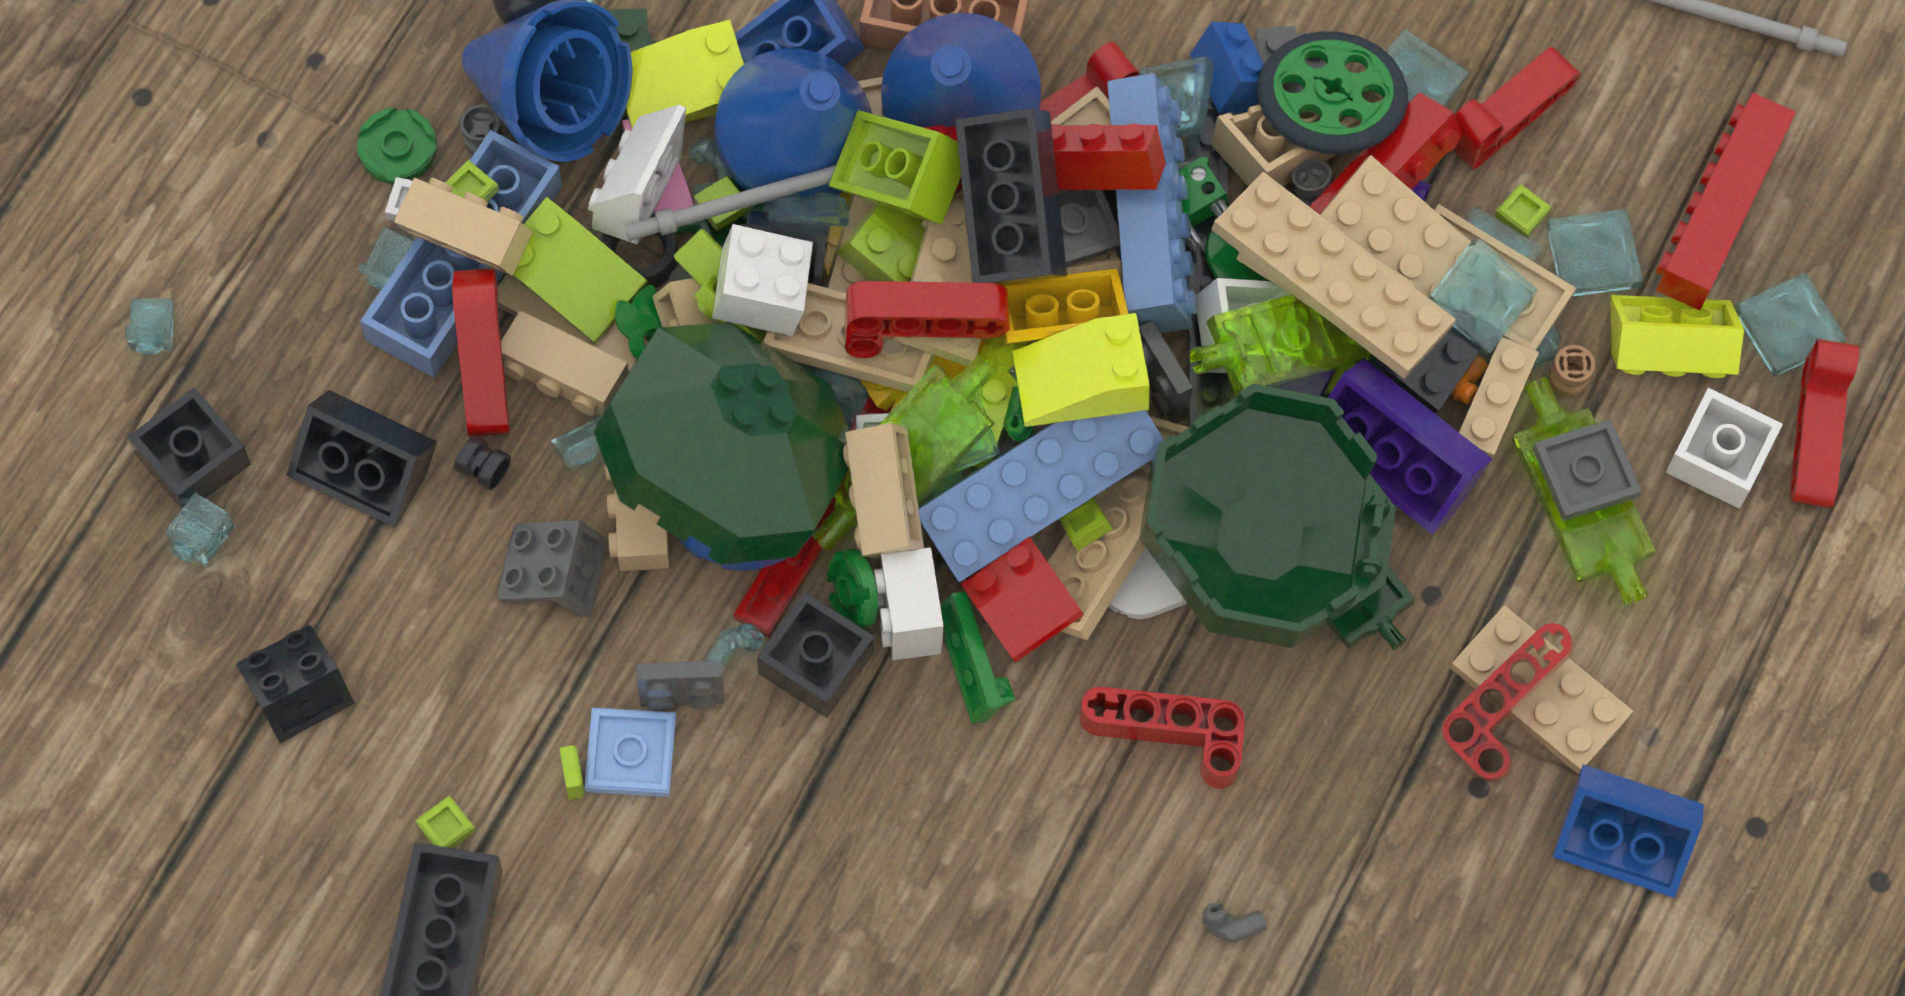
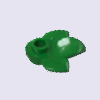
M648 285L641 289L633 298L632 304L619 300L615 307L616 325L619 331L628 339L630 352L636 360H638L645 349L643 338L649 343L658 327H662L652 297L657 293L653 285Z

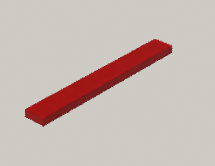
M868 394L856 415L890 413L894 404L887 410H883L876 406ZM856 415L848 426L849 431L856 430ZM850 468L813 531L814 534L804 544L796 557L786 558L774 565L761 568L733 614L734 620L770 639L851 506L849 498V488L852 485Z

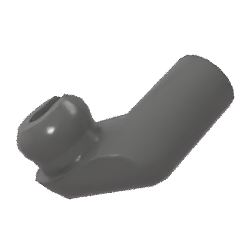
M1212 903L1203 912V925L1207 931L1228 942H1237L1267 930L1265 919L1260 910L1236 918L1223 909L1222 904Z

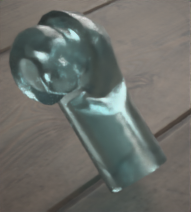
M702 137L690 145L689 155L691 159L699 164L707 161L714 166L716 181L726 176L729 179L733 178L724 166L718 153L716 142L713 139Z

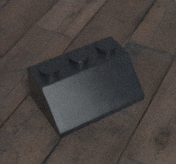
M328 390L307 406L286 476L395 527L400 522L427 475L437 441Z

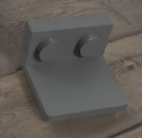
M581 520L516 523L513 526L497 599L503 603L555 601L578 617L591 616L608 539Z

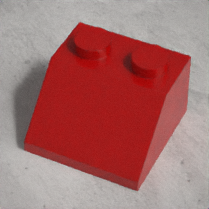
M1030 536L961 584L1015 663L1084 615Z

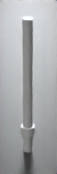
M1647 0L1796 44V48L1808 52L1816 49L1843 57L1847 46L1845 41L1817 34L1818 29L1804 25L1800 29L1704 0Z
M836 165L673 212L671 208L655 212V217L625 225L628 240H635L659 232L661 236L677 232V227L829 184Z

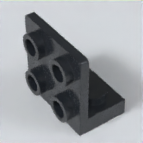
M310 625L289 633L285 638L262 650L251 653L247 658L236 664L259 703L279 743L355 704L338 667Z

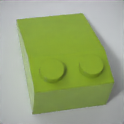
M858 110L828 186L912 217L942 225L961 177L958 141L937 131Z
M546 197L524 223L533 233L514 271L513 277L596 344L615 322L617 301L624 300L630 303L648 281L578 221Z
M874 203L836 253L869 281L910 282L925 233V228L921 225L923 220Z

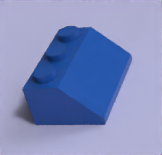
M1582 764L1568 803L1553 858L1675 898L1702 828L1704 804Z

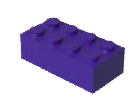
M1362 359L1344 372L1328 398L1334 399L1344 411L1342 418L1355 435L1360 432L1377 454L1376 463L1370 475L1394 505L1431 534L1435 533L1453 518L1493 460L1366 359Z

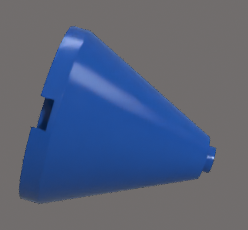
M558 0L472 40L466 46L462 56L464 71L518 143L536 156L559 162L574 161L588 156L594 152L591 146L602 135L611 136L624 114L632 84V58L629 43L621 42L615 28L620 24L604 8L581 0Z
M972 13L941 15L920 24L910 31L892 52L884 70L881 86V100L885 117L922 128L935 125L953 127L956 126L955 119L1030 108L1040 109L1042 95L1041 82L1035 60L1020 37L1002 23L992 18Z
M778 49L751 59L739 68L728 81L718 100L714 136L718 153L727 171L742 188L749 190L837 165L857 111L860 110L872 114V110L860 84L839 63L810 50ZM829 184L772 201L792 205L791 208L811 207L830 201L843 193V191L828 186Z

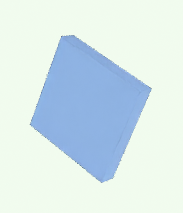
M592 707L585 792L670 797L676 713Z

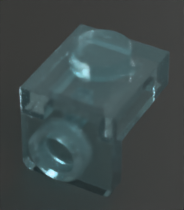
M383 226L368 262L360 263L357 271L368 276L366 283L382 290L415 239L390 227Z

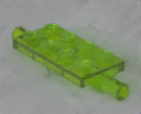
M1291 294L1213 315L1206 323L1214 344L1192 348L1189 360L1190 364L1202 360V364L1192 367L1198 374L1224 366L1235 394L1238 396L1241 390L1252 383L1273 387L1358 363L1362 359L1368 360L1374 355L1317 311Z
M981 353L976 355V358L956 379L952 378L941 366L934 365L879 424L894 423L907 427L918 506L995 424L975 403L976 400L974 398L976 393L998 372L995 365L991 366V361ZM850 468L834 495L836 499L834 504L835 510L811 534L815 540L820 538L821 540L818 544L829 552L834 549L835 545L853 526H858L856 509L853 508L849 498V488L852 485Z
M1540 378V385L1534 380L1524 387V391L1528 395L1538 419L1536 424L1530 429L1515 433L1512 441L1577 582L1580 583L1605 573L1611 574L1622 597L1623 604L1631 605L1633 603L1631 599L1633 598L1635 603L1648 596V591L1644 588L1634 563L1653 557L1656 552L1632 500L1562 521L1532 448L1535 442L1596 424L1589 408L1575 413L1567 412L1565 408H1560L1548 378Z

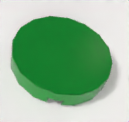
M396 107L383 109L371 115L361 126L358 134L357 153L365 171L381 182L394 184L396 177L411 181L414 178L418 179L433 165L437 154L435 131L428 119L415 110H397Z
M855 548L834 552L828 563L826 574L828 583L833 582L835 592L829 594L830 605L833 610L862 629H870L876 621L878 592L869 562L862 556V552Z

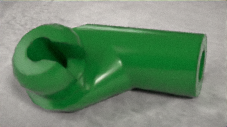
M1013 386L1003 425L1013 440L1024 441L1031 436L1034 426H1024L1018 386Z

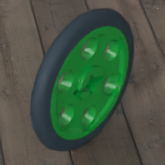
M1320 31L1304 34L1287 41L1270 55L1261 68L1257 82L1259 104L1264 116L1275 131L1288 141L1304 149L1324 154H1349L1364 151L1381 143L1397 129L1405 117L1409 102L1407 83L1400 67L1390 54L1369 40L1344 32ZM1316 57L1324 60L1326 66L1316 69L1308 66L1305 61ZM1351 62H1358L1365 66L1366 70L1362 73H1352L1346 69L1345 65ZM1288 82H1296L1304 89L1298 93H1290L1284 90L1282 86ZM1373 91L1379 93L1383 100L1371 103L1366 101L1362 95ZM1310 111L1319 115L1320 120L1314 123H1307L1299 115ZM1351 116L1358 119L1361 124L1357 127L1349 128L1343 126L1339 120L1343 117Z

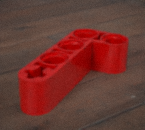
M1115 42L1107 43L1091 55L1087 62L1086 74L1041 101L1040 109L1050 111L1052 121L1095 87H1098L1109 100L1107 81L1139 76V71Z
M1554 47L1548 48L1483 103L1480 104L1476 99H1472L1457 111L1455 117L1464 136L1458 141L1453 151L1471 169L1478 168L1567 94L1578 82L1581 73Z
M495 268L453 271V308L468 437L473 435L510 433L509 413L498 318V292Z
M862 281L854 283L846 291L844 311L846 353L861 359L875 357L882 351L884 337L997 338L1003 336L1010 329L1008 289L997 283Z
M1817 338L1805 359L1800 386L1790 481V502L1832 508L1834 505L1839 482L1847 392L1855 377L1858 366V345Z
M1550 623L1539 628L1470 694L1443 723L1442 732L1446 742L1480 777L1487 781L1502 780L1508 775L1512 766L1510 754L1491 732L1572 654V637L1562 625ZM1547 635L1553 638L1559 635L1563 636L1560 642L1563 650L1559 653L1553 649L1550 650L1543 657V660L1549 665L1542 669L1538 660L1528 652L1535 648L1539 655L1547 646L1544 640ZM1521 662L1530 663L1535 668L1534 678L1526 684L1516 683L1511 675L1514 666ZM1497 691L1504 696V706L1497 713L1485 712L1481 706L1483 696L1488 692ZM1460 720L1469 721L1474 727L1471 739L1463 743L1454 741L1451 736L1453 725ZM1495 750L1503 755V766L1495 773H1487L1481 768V757L1487 751Z
M1094 687L1083 696L1079 720L1082 728L1089 734L1202 747L1200 771L1201 777L1206 784L1216 789H1222L1232 785L1236 780L1242 761L1245 716L1241 707L1235 702L1109 687ZM1095 706L1103 707V716H1095ZM1118 707L1123 708L1121 720L1116 719ZM1136 709H1142L1150 714L1151 719L1147 722H1138L1131 717L1130 713ZM1176 714H1185L1192 719L1193 724L1188 727H1181L1174 723L1172 717ZM1219 718L1229 719L1235 728L1231 731H1222L1215 726L1214 721ZM1215 758H1223L1230 763L1232 768L1221 772L1213 768L1210 761Z

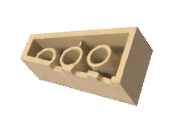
M1373 91L1362 95L1366 101L1371 103L1383 100L1379 93ZM1260 104L1249 107L1248 112L1232 116L1231 113L1218 116L1210 143L1248 187L1262 172L1266 173L1281 186H1284L1292 181V172L1301 162L1309 159L1325 162L1337 155L1307 150L1288 141L1275 131L1264 116ZM1310 111L1299 115L1307 123H1314L1320 120L1319 115ZM1346 116L1339 120L1343 126L1349 128L1357 127L1361 124L1358 119L1351 116Z

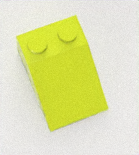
M730 20L691 29L631 52L632 84L625 108L631 128L633 129L639 116L676 105L686 107L685 123L716 115L718 100L722 91L734 73L744 65Z
M1136 313L1096 318L1012 351L1025 427L1149 410V380Z

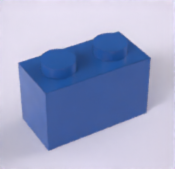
M1211 22L1190 55L1218 113L1242 114L1248 112L1249 107L1259 103L1257 82L1264 63L1244 23Z

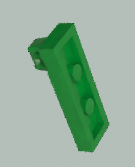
M967 592L952 593L940 605L943 620V637L971 723L987 722L999 709L1008 707L1015 700L1009 679L994 677Z

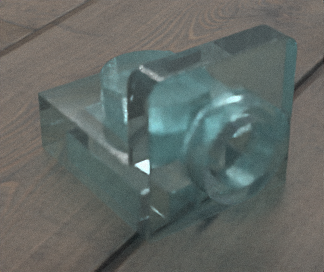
M172 299L131 300L130 326L125 327V337L131 350L149 355L157 354L160 350H172L175 310Z

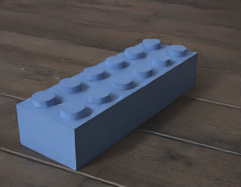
M1155 73L1107 81L1111 125L1133 123L1157 125L1166 161L1156 190H1116L1124 297L1128 313H1136L1139 327L1153 320L1160 333L1192 329V314H1197V301L1194 290H1189L1188 276L1194 275V264L1190 251L1186 252L1185 238L1191 236V228L1187 213L1183 214L1182 200L1187 199L1188 192L1185 177L1183 175L1180 176L1179 162L1184 161L1183 143L1180 137H1176V125L1181 124L1179 103L1177 100H1172L1169 87L1163 86Z
M492 130L489 131L470 159L474 165L498 184L499 191L488 201L487 208L499 212L501 207L513 210L524 217L522 220L523 224L546 197L554 201L562 189L560 167L530 153L522 146ZM417 237L360 322L365 341L435 378L457 345L452 295L453 271L491 267ZM495 269L498 284L505 273Z
M1146 410L1047 424L1026 440L1014 445L918 506L921 527L955 581L961 582L1029 536H1033L1152 460L1158 444L1164 441Z

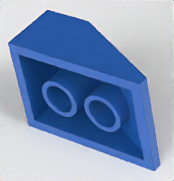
M778 0L735 33L744 64L766 52L792 48L820 53L843 67L866 49L837 0Z

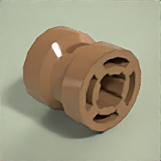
M1569 345L1558 352L1548 378L1550 387L1555 393L1571 398L1579 396L1585 391L1595 370V360L1590 351L1579 345Z

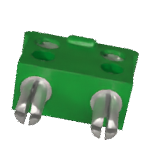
M1200 157L1192 163L1182 162L1179 164L1180 176L1183 175L1185 177L1188 192L1187 199L1182 200L1183 214L1187 213L1192 237V239L1190 237L1185 238V242L1192 251L1197 250L1194 242L1198 248L1203 244L1193 227L1213 215H1216L1218 218L1230 206L1227 193L1211 171L1207 157Z

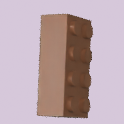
M865 0L860 19V40L866 46L894 51L898 43L920 24L932 18L952 13H972L992 18L1011 29L1022 40L1030 0Z

